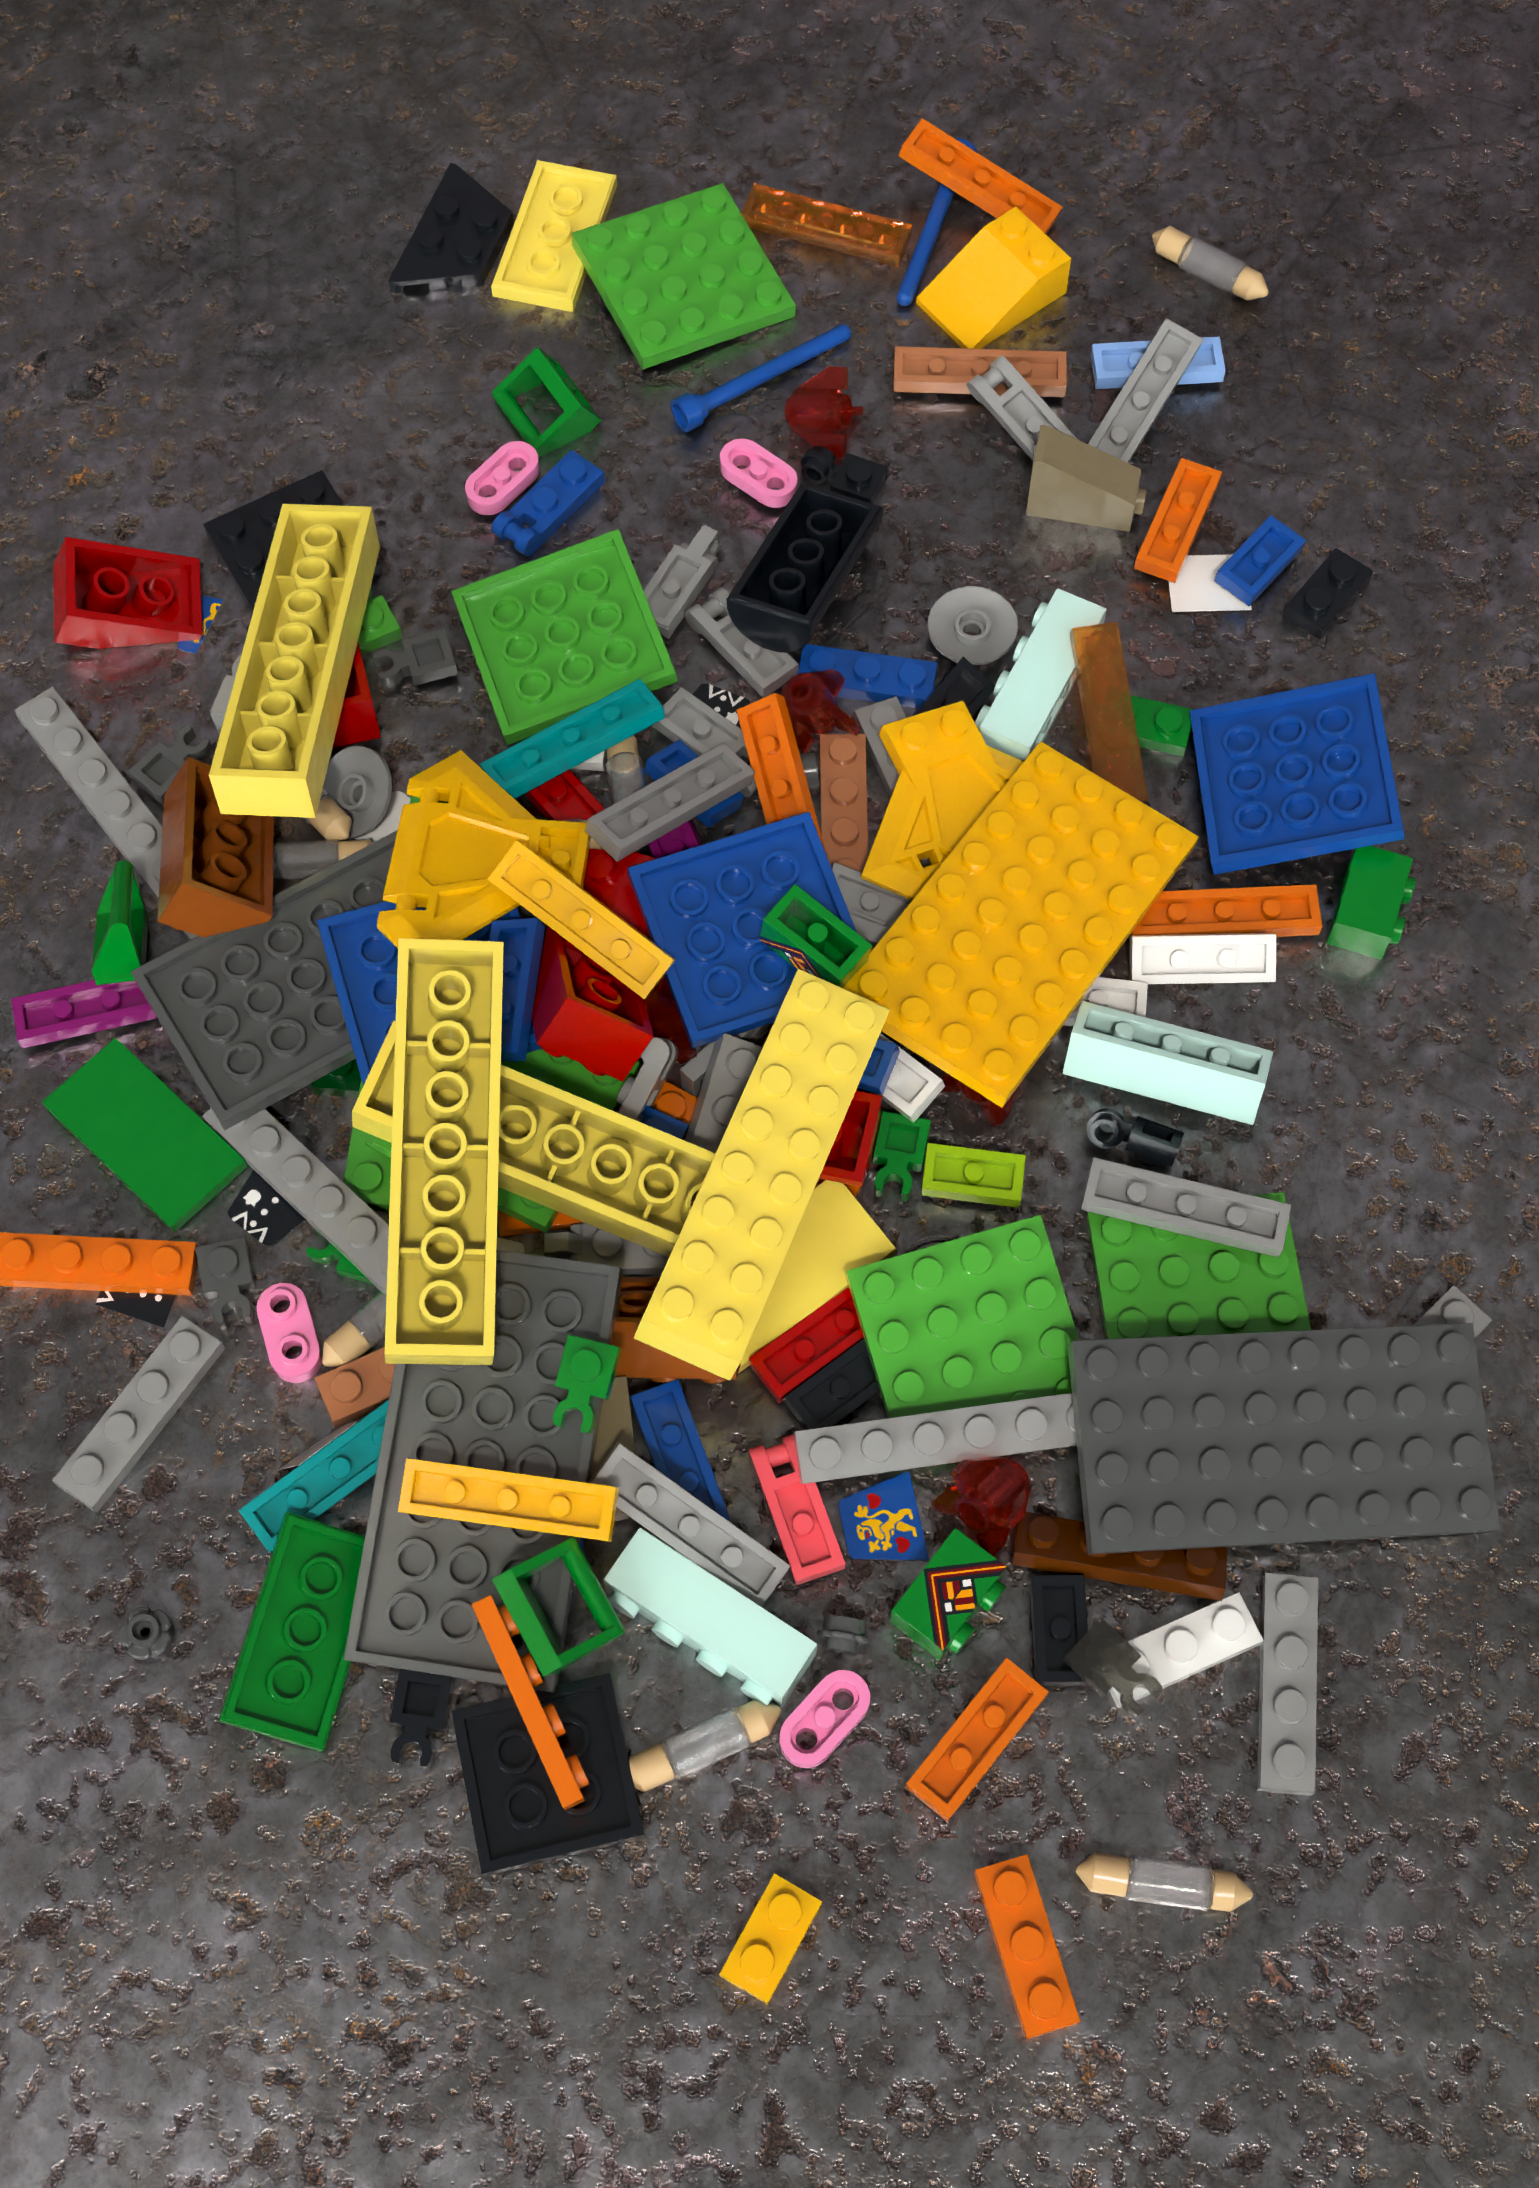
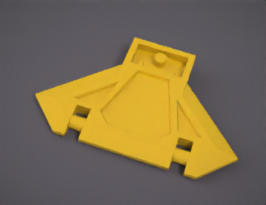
M964 701L885 724L878 734L899 777L860 878L911 901L1024 762L986 745ZM928 858L932 865L922 867L920 860Z
M462 750L452 754L409 779L407 795L420 799L418 803L403 805L383 893V901L395 903L396 908L395 910L379 912L377 929L397 948L398 938L463 940L492 923V921L520 906L519 903L487 880L516 840L522 841L583 888L591 837L585 832L587 823L536 819ZM416 907L426 908V910H415V909H416Z

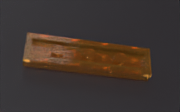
M756 183L753 184L741 211V216L744 217L750 228L896 267L900 266L912 236V224Z
M1118 622L1072 628L1069 634L1093 773L1139 801H1149Z

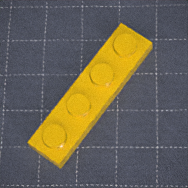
M520 840L514 842L487 879L643 999L648 998L676 960Z
M406 1458L398 1512L611 1542L619 1488Z

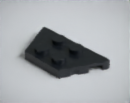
M450 163L388 280L390 291L396 294L404 293V286L427 283H429L430 290L447 289L451 286L471 287L483 285L514 225L513 212L457 164Z

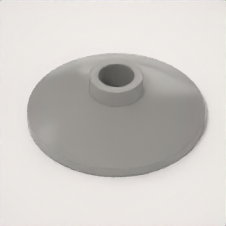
M966 586L945 593L934 603L928 616L927 629L932 644L946 658L957 662L964 656L972 665H983L1001 658L1011 649L1017 636L1018 620L1011 604L997 592L983 587ZM975 632L978 635H968L966 633Z
M364 746L347 747L336 753L329 760L320 800L331 798L352 819L348 838H359L370 833L385 816L392 794V779L387 763L379 753Z

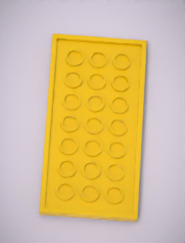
M1040 741L870 952L868 961L848 981L843 989L890 1009L882 1028L883 1033L1003 1108L1194 849L1199 836Z

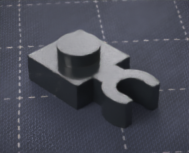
M399 1669L390 1723L392 1726L404 1727V1733L394 1741L391 1748V1759L394 1765L402 1766L403 1755L407 1748L419 1746L422 1749L420 1766L426 1770L431 1768L435 1752L429 1741L430 1731L446 1733L455 1682L454 1677Z

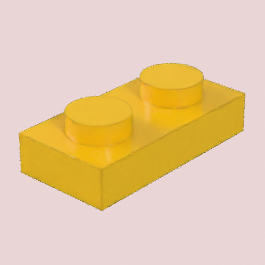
M774 1873L719 1976L768 2005L817 1915L822 1901Z

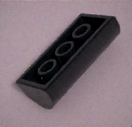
M801 483L726 599L729 616L737 629L753 643L771 651L793 652L805 646L878 528L883 517V507Z

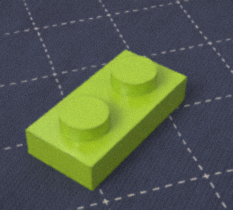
M927 1143L921 1196L1020 1208L1026 1155Z

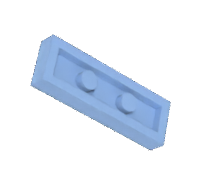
M1220 337L1202 338L1204 340L1200 349L1177 385L1223 382L1226 370ZM1151 341L1092 344L1090 357L1095 389L1123 388Z

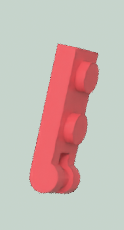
M794 1434L782 1437V1443L766 1449L763 1444L748 1449L751 1465L761 1487L785 1558L790 1565L789 1569L795 1586L845 1569L846 1564L816 1482L800 1483ZM789 1462L793 1473L775 1478L772 1468Z

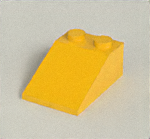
M1014 207L984 226L916 297V304L961 348L982 349L1066 294L1071 257L1022 211Z

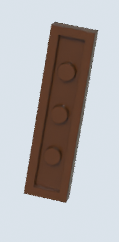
M1019 1510L1012 1565L1068 1575H1084L1085 1578L1222 1601L1226 1589L1227 1547L1087 1555L1084 1521Z

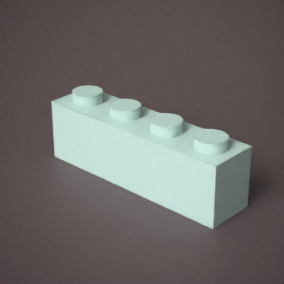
M1059 588L1056 589L1049 604L1041 602L1032 621V627L1035 629L1030 638L1022 636L1013 655V661L1016 663L1010 672L1003 670L994 688L993 695L996 698L991 707L984 705L976 719L975 724L987 746L1025 761L1040 741H1044L1102 634L1106 608Z
M1082 1001L1072 1029L1062 1074L1253 1125L1274 1051Z
M640 1527L603 1579L606 1591L611 1594L608 1600L613 1607L630 1618H634L637 1613L641 1614L655 1624L651 1630L659 1638L676 1648L683 1642L699 1653L696 1661L704 1668L719 1677L728 1672L743 1682L740 1690L745 1695L766 1706L772 1701L782 1708L817 1655V1643Z

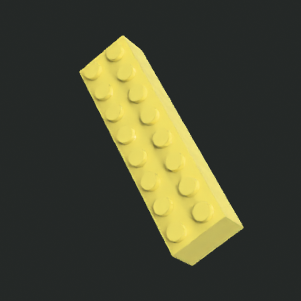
M282 504L209 772V778L221 814L316 818L380 550L372 507Z
M398 938L385 1364H493L504 942Z
M797 970L641 1319L634 1339L726 1380H731L741 1363L890 1009L803 970Z
M394 1020L352 1110V1127L392 1143L396 1021ZM501 1065L498 1187L670 1257L716 1153Z

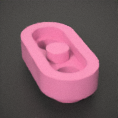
M735 439L725 444L720 452V470L727 481L765 506L779 508L789 503L797 490L798 480L795 470L789 464L749 439ZM738 466H747V468H745V469H739V468H737V467H738Z
M512 441L501 446L468 477L465 483V492L469 507L481 515H494L503 511L539 475V459L535 448L522 441ZM516 468H522L521 471H513Z
M290 1283L274 1284L260 1295L257 1302V1315L269 1361L281 1379L291 1383L304 1382L312 1378L319 1371L323 1355L310 1305L302 1290ZM286 1300L290 1302V1306L285 1312L276 1313L273 1311L274 1306L279 1301ZM293 1346L302 1347V1353L299 1357L295 1359L286 1358V1352L289 1348Z
M849 1670L834 1671L825 1676L788 1716L780 1730V1748L790 1763L800 1768H813L822 1764L863 1720L870 1704V1691L864 1679ZM840 1692L848 1693L853 1699L852 1706L846 1710H840L833 1704V1697ZM802 1732L812 1733L817 1739L816 1745L810 1750L801 1749L796 1743V1738Z

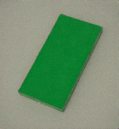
M116 1037L42 1101L45 1108L174 1233L248 1167L246 1161Z
M289 1512L284 1514L218 1722L319 1752L324 1751L351 1661L344 1660L365 1536Z

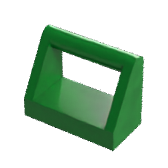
M536 347L492 392L494 400L524 441L535 448L538 457H542L591 432L602 421L561 364L539 347ZM544 383L564 410V413L540 434L515 400V397Z
M126 860L118 861L115 864L97 907L92 974L96 985L135 981L131 971L146 964L149 916L134 866Z
M575 1537L510 1568L492 1579L543 1677L554 1676L626 1633ZM561 1558L601 1630L600 1634L565 1652L526 1581L530 1576Z

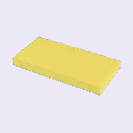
M537 160L491 286L493 297L574 312L587 271L572 246V233L605 222L617 188V175Z
M825 1180L814 1189L744 1353L738 1374L749 1366V1358L848 1288L845 1271L885 1260L897 1254L895 1246L844 1183Z

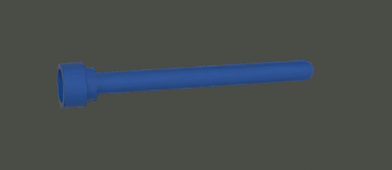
M955 138L978 153L976 147L968 140ZM941 183L897 293L896 299L901 306H909L914 299L955 193Z
M840 324L703 395L685 393L673 399L670 407L676 423L684 432H689L701 426L704 419L708 417L710 410L849 340L852 334L851 328L846 324Z

